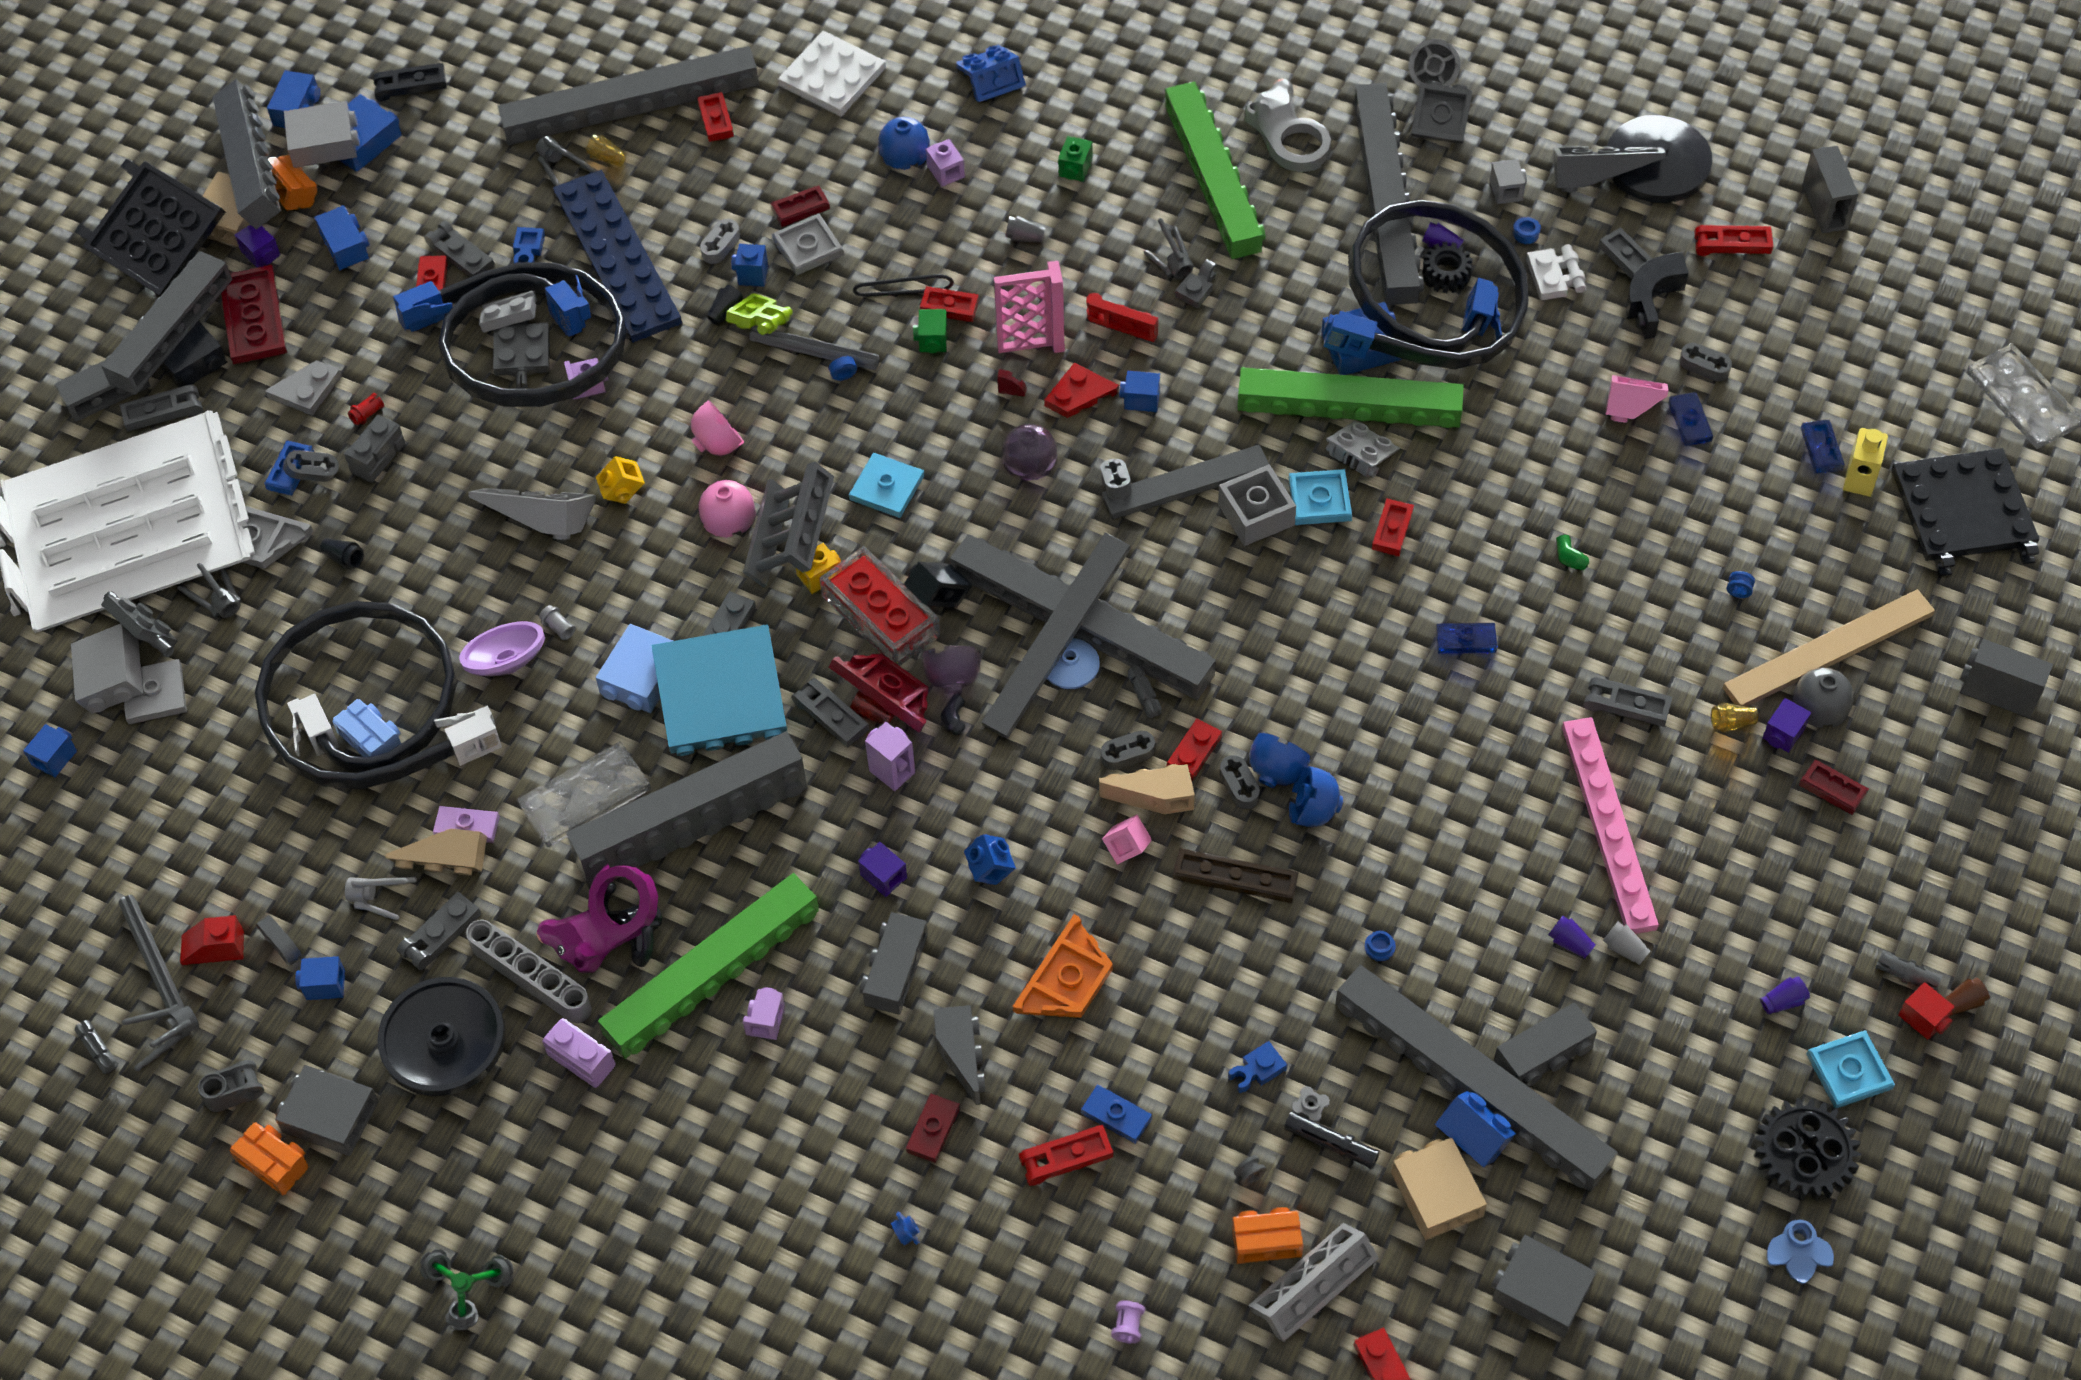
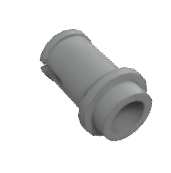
M546 606L539 615L542 625L549 626L562 640L569 639L576 630V627L560 614L558 607Z

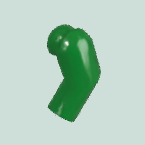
M1560 535L1556 538L1560 563L1578 570H1584L1588 567L1589 558L1582 552L1572 548L1569 535Z

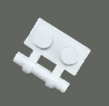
M1564 245L1561 248L1563 255L1557 257L1554 248L1527 252L1526 260L1540 301L1567 297L1569 287H1574L1577 293L1586 290L1584 283L1586 278L1584 272L1579 269V258L1571 245ZM1568 268L1569 274L1563 275L1561 269Z

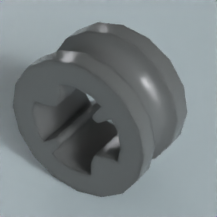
M1256 1155L1245 1159L1234 1170L1235 1176L1242 1178L1241 1183L1245 1187L1255 1183L1266 1172L1267 1168L1263 1164H1258L1259 1158Z

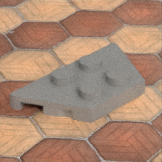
M245 506L249 521H247L248 525L244 526L243 529L247 527L249 529L255 554L251 555V559L243 563L265 569L309 537L313 532L311 525Z

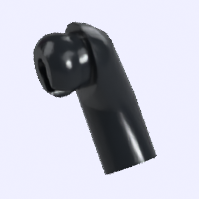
M953 694L940 716L946 731H951L955 736L960 735L965 729V723L960 720L958 714L965 704V700L957 694Z

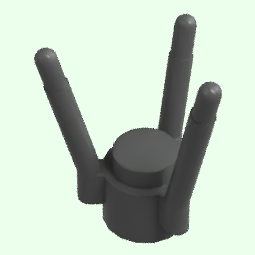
M550 136L541 138L536 145V151L540 154L538 161L544 166L554 186L560 184L549 162L556 163L563 155L592 173L598 171L567 151Z
M1159 218L1158 223L1173 252L1167 257V265L1148 250L1144 251V255L1161 268L1168 278L1174 276L1176 279H1183L1190 272L1192 273L1194 265L1188 256L1178 228L1174 227L1173 231L1179 249L1163 219Z
M202 563L197 564L202 575L214 590L211 595V604L183 585L179 584L177 586L178 590L209 610L215 618L219 616L222 618L231 617L240 609L242 600L236 594L225 568L220 569V572L228 590L219 587Z
M175 1004L164 1010L122 1020L123 1025H129L170 1016L166 1020L169 1031L152 1041L150 1047L155 1048L161 1043L164 1044L134 1067L135 1071H140L179 1040L190 1035L191 1031L199 1028L198 1020L189 1006L180 1009Z

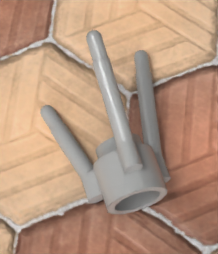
M350 877L345 885V898L349 902H354L355 909L367 910L397 921L399 915L367 902L374 899L376 886L415 883L417 879L416 877L381 879Z

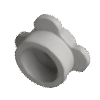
M1303 1087L1300 1091V1098L1292 1104V1110L1305 1118L1318 1122L1321 1119L1323 1109L1329 1106L1330 1100L1325 1094L1319 1095L1313 1092L1311 1087ZM1312 1102L1314 1105L1310 1107L1308 1103Z

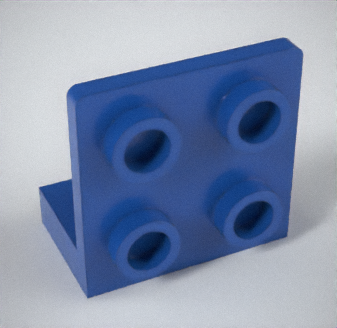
M1000 45L988 47L986 52L978 55L976 53L965 55L961 61L956 62L957 68L969 75L975 100L978 102L1026 86L1019 56Z

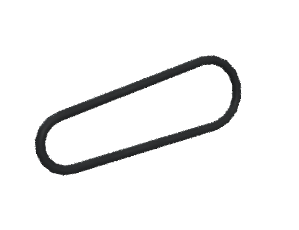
M943 274L905 277L859 283L853 287V293L861 297L924 293L925 289L871 293L858 292L857 289L864 286L943 278L947 279L950 283L945 287H941V289L948 290L953 286L954 281L948 275Z

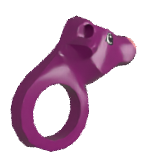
M607 864L597 873L591 884L587 911L562 920H544L537 929L536 935L538 940L552 947L561 959L572 964L578 972L594 973L610 951L639 936L642 933L643 927L650 926L653 922L658 906V894L654 881L649 874L643 873L636 867L622 865L610 868ZM619 877H625L632 881L640 897L639 909L635 917L623 925L611 920L604 906V894L608 885Z

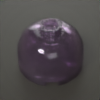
M1031 423L1017 426L1006 436L1003 442V465L1007 472L1011 475L1012 472L1020 475L1022 480H1038L1051 472V468L1058 461L1056 441L1052 434L1040 425Z
M944 646V651L936 653L935 648L926 650L922 653L924 674L935 687L945 689L946 694L962 693V688L970 686L977 679L981 671V650L976 651L975 647Z

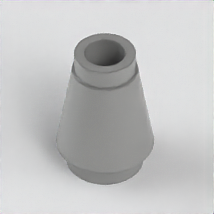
M1617 922L1603 939L1608 944V949L1636 962L1638 965L1642 963L1651 951L1627 924L1622 925L1620 922Z

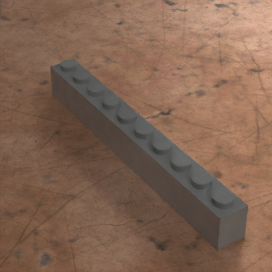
M745 46L497 105L507 144L512 145L697 101V97L720 92L725 94L758 86L759 80L750 46Z
M1387 83L1355 85L1354 108L1371 217L1389 205L1410 202L1409 193L1404 192L1407 186L1406 173H1401L1403 154L1402 152L1398 153L1397 149L1400 148L1399 132L1395 133L1394 131L1397 127L1396 113H1391V109H1393V94L1388 93ZM1413 217L1388 221L1374 231L1386 305L1418 303L1419 292L1424 290L1423 276H1418L1420 256L1414 253V250L1417 249L1416 234H1411Z
M970 534L966 536L950 557V564L973 586L1045 623L1070 587L1059 577L1049 575L1039 570L1034 564L1025 563L1015 558L1010 552L1006 550L1001 551L990 545L985 539L976 538ZM1104 600L1096 602L1074 638L1089 643L1095 649L1130 667L1142 666L1146 675L1196 701L1215 676L1216 660L1208 653L1188 646L1179 638H1172L1162 633L1159 628L1137 620L1130 613H1123L1113 608Z
M1361 964L1337 990L1335 1004L1344 1015L1357 1019L1362 1023L1367 1032L1374 1036H1380L1394 1052L1398 1054L1403 1053L1413 1061L1415 1067L1421 1072H1428L1438 1079L1439 1084L1447 1091H1454L1458 1095L1469 1091L1479 1095L1484 1099L1486 1107L1490 1111L1508 1120L1511 1125L1510 1128L1516 1133L1515 1138L1521 1146L1526 1149H1533L1541 1155L1543 1161L1548 1166L1555 1169L1558 1168L1568 1175L1569 1180L1575 1186L1592 1192L1614 1165L1617 1151Z

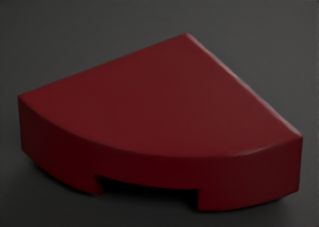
M999 369L997 376L998 393L1025 397L1027 392L1025 382L1013 377L1012 372Z

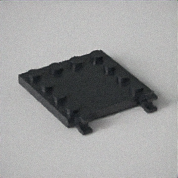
M126 158L120 167L132 176L128 184L94 231L79 223L74 232L86 240L83 245L86 250L161 296L170 286L172 280L177 278L187 263L194 258L226 211L145 160L139 167Z
M2003 448L1893 463L1891 471L1925 561L1934 560L1939 576L1952 574L1950 567L1955 566L1953 557L2018 548L2024 565L2035 563L2033 555L2039 554L2037 544L2040 538Z

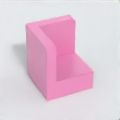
M1138 815L1114 825L1102 838L1117 865L1141 854L1152 841Z

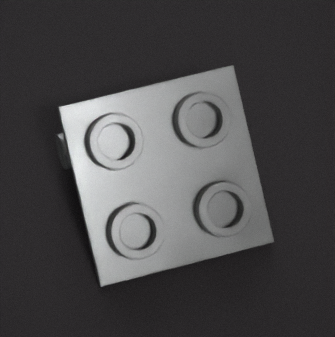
M1353 421L1326 439L1329 442L1326 450L1329 451L1330 456L1343 462L1345 465L1350 463V468H1356V471L1365 477L1371 476L1374 478L1379 470L1376 465L1400 450V447L1394 445L1388 438L1379 436L1369 430L1366 425Z

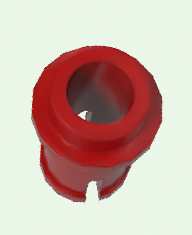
M372 393L357 406H350L348 416L355 425L367 423V418L384 408L383 400L380 397L375 399L377 397L376 393Z

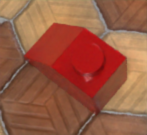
M236 915L204 918L182 935L181 965L243 959L244 930Z

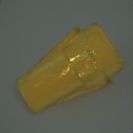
M593 135L586 147V153L590 155L591 159L614 164L618 167L624 164L627 153L620 150L603 135Z
M1721 702L1718 706H1713L1711 710L1712 726L1714 729H1720L1721 732L1747 725H1756L1758 722V711L1755 707Z

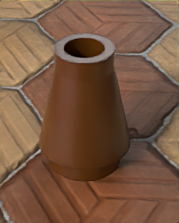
M1976 977L1972 980L1967 978L1945 997L1946 1000L1955 1006L1950 1017L1985 1006V1001L1990 999V995L1986 986L1979 978Z

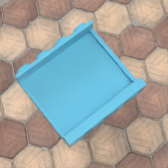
M768 624L651 645L668 746L671 754L676 753L677 756H686L693 754L694 749L705 747L707 751H713L723 748V744L735 742V745H746L752 743L755 738L764 737L765 740H768L787 731Z

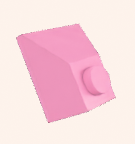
M1612 375L1606 415H1611V420L1618 422H1627L1628 418L1635 419L1668 396V385Z

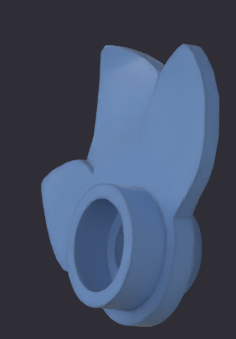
M1793 1220L1786 1225L1782 1235L1771 1240L1767 1250V1261L1772 1266L1786 1265V1270L1791 1278L1799 1284H1805L1812 1278L1816 1265L1824 1267L1833 1266L1834 1255L1829 1243L1817 1237L1816 1230L1809 1222ZM1794 1234H1802L1805 1240L1799 1241L1795 1239Z

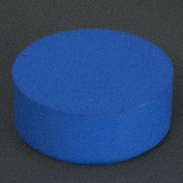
M1520 218L1514 224L1513 236L1520 243H1534L1540 236L1541 226L1533 218Z
M844 356L831 362L828 370L832 379L842 381L852 377L857 371V366L852 357Z

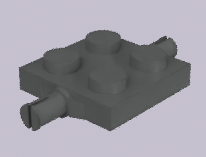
M526 320L495 329L493 341V370L495 376H515L516 388H521L522 382L523 389H527V376L535 373L550 372L549 324H528Z
M108 591L104 595V601L101 606L138 639L150 643L152 647L157 648L165 657L173 654V647L178 640L169 633L171 628L167 624L152 617L153 611L141 603L134 605L124 597L119 598L112 591Z

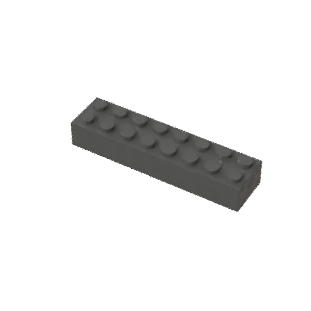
M785 731L566 832L575 863L589 890L597 873L607 864L610 868L622 865L639 868V866L650 861L662 859L667 853L678 848L688 847L695 840L706 835H714L723 827L734 822H742L751 814L760 810L770 809L779 801L788 797L798 796L803 790L807 789L803 758L788 732Z

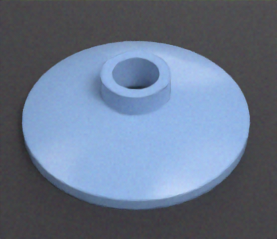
M1073 638L1047 680L1063 689H1077L1086 686L1093 681L1099 671V656L1096 650L1089 643ZM1068 657H1073L1074 659H1073V660H1067L1066 658H1068Z

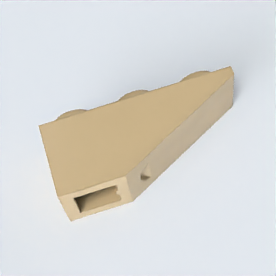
M1171 764L1160 769H1140L1135 773L1123 775L1110 774L1104 778H1099V795L1101 798L1164 815L1194 810L1195 794L1188 764Z
M450 828L386 854V859L394 862V867L413 869V865H423L424 870L441 873L443 868L454 869L455 874L471 876L472 871L482 872L487 836L480 831Z

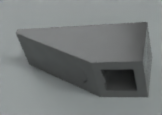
M971 1005L933 1009L937 1051L973 1102L979 1105V1093L986 1092L984 1073H977V1064L983 1063L981 1044L975 1045L974 1035H980L978 1016L972 1017Z

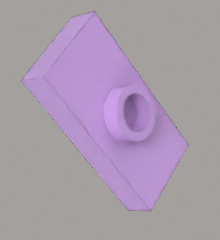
M439 806L433 834L435 835L450 828L480 831L487 836V843H493L500 816L498 812Z

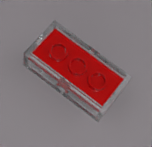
M865 546L858 549L819 578L822 597L879 653H882L899 666L940 637L939 617L905 587L904 583Z

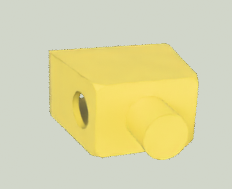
M1859 429L1850 456L1843 487L1844 491L1871 497L1884 457L1888 439L1886 433H1882L1877 429ZM1859 466H1868L1867 474L1860 473L1858 471Z

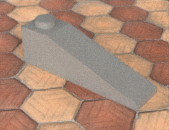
M483 488L469 491V498L541 533L553 534V539H570L571 534L581 532L596 501V495L572 492L545 495V491L522 492L521 496H519V490Z

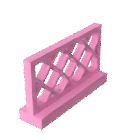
M1059 261L1047 262L1048 270L994 277L998 353L1053 346L1054 353L1065 352L1063 280ZM1044 281L1036 288L1030 285L1033 282ZM1001 286H1015L1009 292L1001 289ZM1023 290L1029 293L1023 299L1016 296ZM1037 297L1043 300L1038 305L1030 303ZM1009 301L1015 303L1010 309L1003 307ZM1023 308L1029 310L1024 316L1018 314ZM1037 315L1044 317L1038 323L1032 321ZM1011 318L1016 322L1009 327L1004 323ZM1024 325L1030 328L1025 333L1018 331ZM1038 332L1046 335V337L1032 338ZM1010 336L1017 338L1015 341L1004 342Z

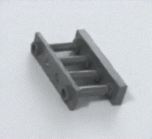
M815 461L807 464L801 483L783 488L773 479L767 480L743 570L745 575L762 587L767 586L771 569L789 562L802 573L811 570L834 476ZM798 496L797 504L787 508L789 499ZM792 519L791 527L781 531L783 522ZM787 542L784 552L775 555L777 545Z

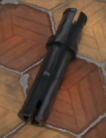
M1294 1111L1289 1114L1286 1120L1284 1130L1338 1153V1157L1343 1160L1346 1158L1351 1159L1372 1170L1379 1158L1380 1150H1375L1356 1141L1353 1135L1348 1134L1345 1136Z

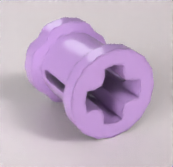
M1119 1301L1115 1309L1118 1312L1116 1328L1112 1329L1111 1337L1123 1343H1138L1141 1339V1334L1138 1332L1140 1318L1145 1312V1307L1136 1302Z

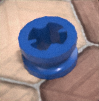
M1732 572L1729 576L1727 592L1737 598L1750 597L1753 592L1755 578L1747 572Z

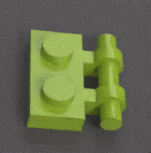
M752 293L726 311V321L736 324L737 327L742 329H750L757 325L758 333L765 335L773 333L778 328V325L781 326L787 323L793 311L788 306L784 308L776 306L777 300Z

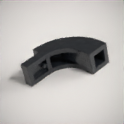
M1682 252L1665 254L1651 259L1642 265L1632 278L1626 302L1627 319L1635 318L1636 326L1642 330L1644 339L1655 338L1659 319L1653 299L1663 293L1685 290L1689 272Z

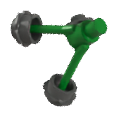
M434 1249L431 1253L426 1252L420 1260L422 1265L420 1273L425 1279L430 1278L432 1281H438L447 1277L451 1280V1286L457 1292L458 1300L450 1305L449 1313L446 1314V1322L448 1325H453L455 1330H466L478 1322L479 1316L476 1315L477 1309L471 1301L465 1300L466 1294L473 1287V1283L485 1280L491 1286L501 1287L503 1285L506 1287L513 1280V1265L510 1260L505 1259L502 1255L492 1257V1260L484 1265L483 1272L474 1275H468L464 1272L455 1274L450 1271V1258L446 1257V1252L441 1249Z

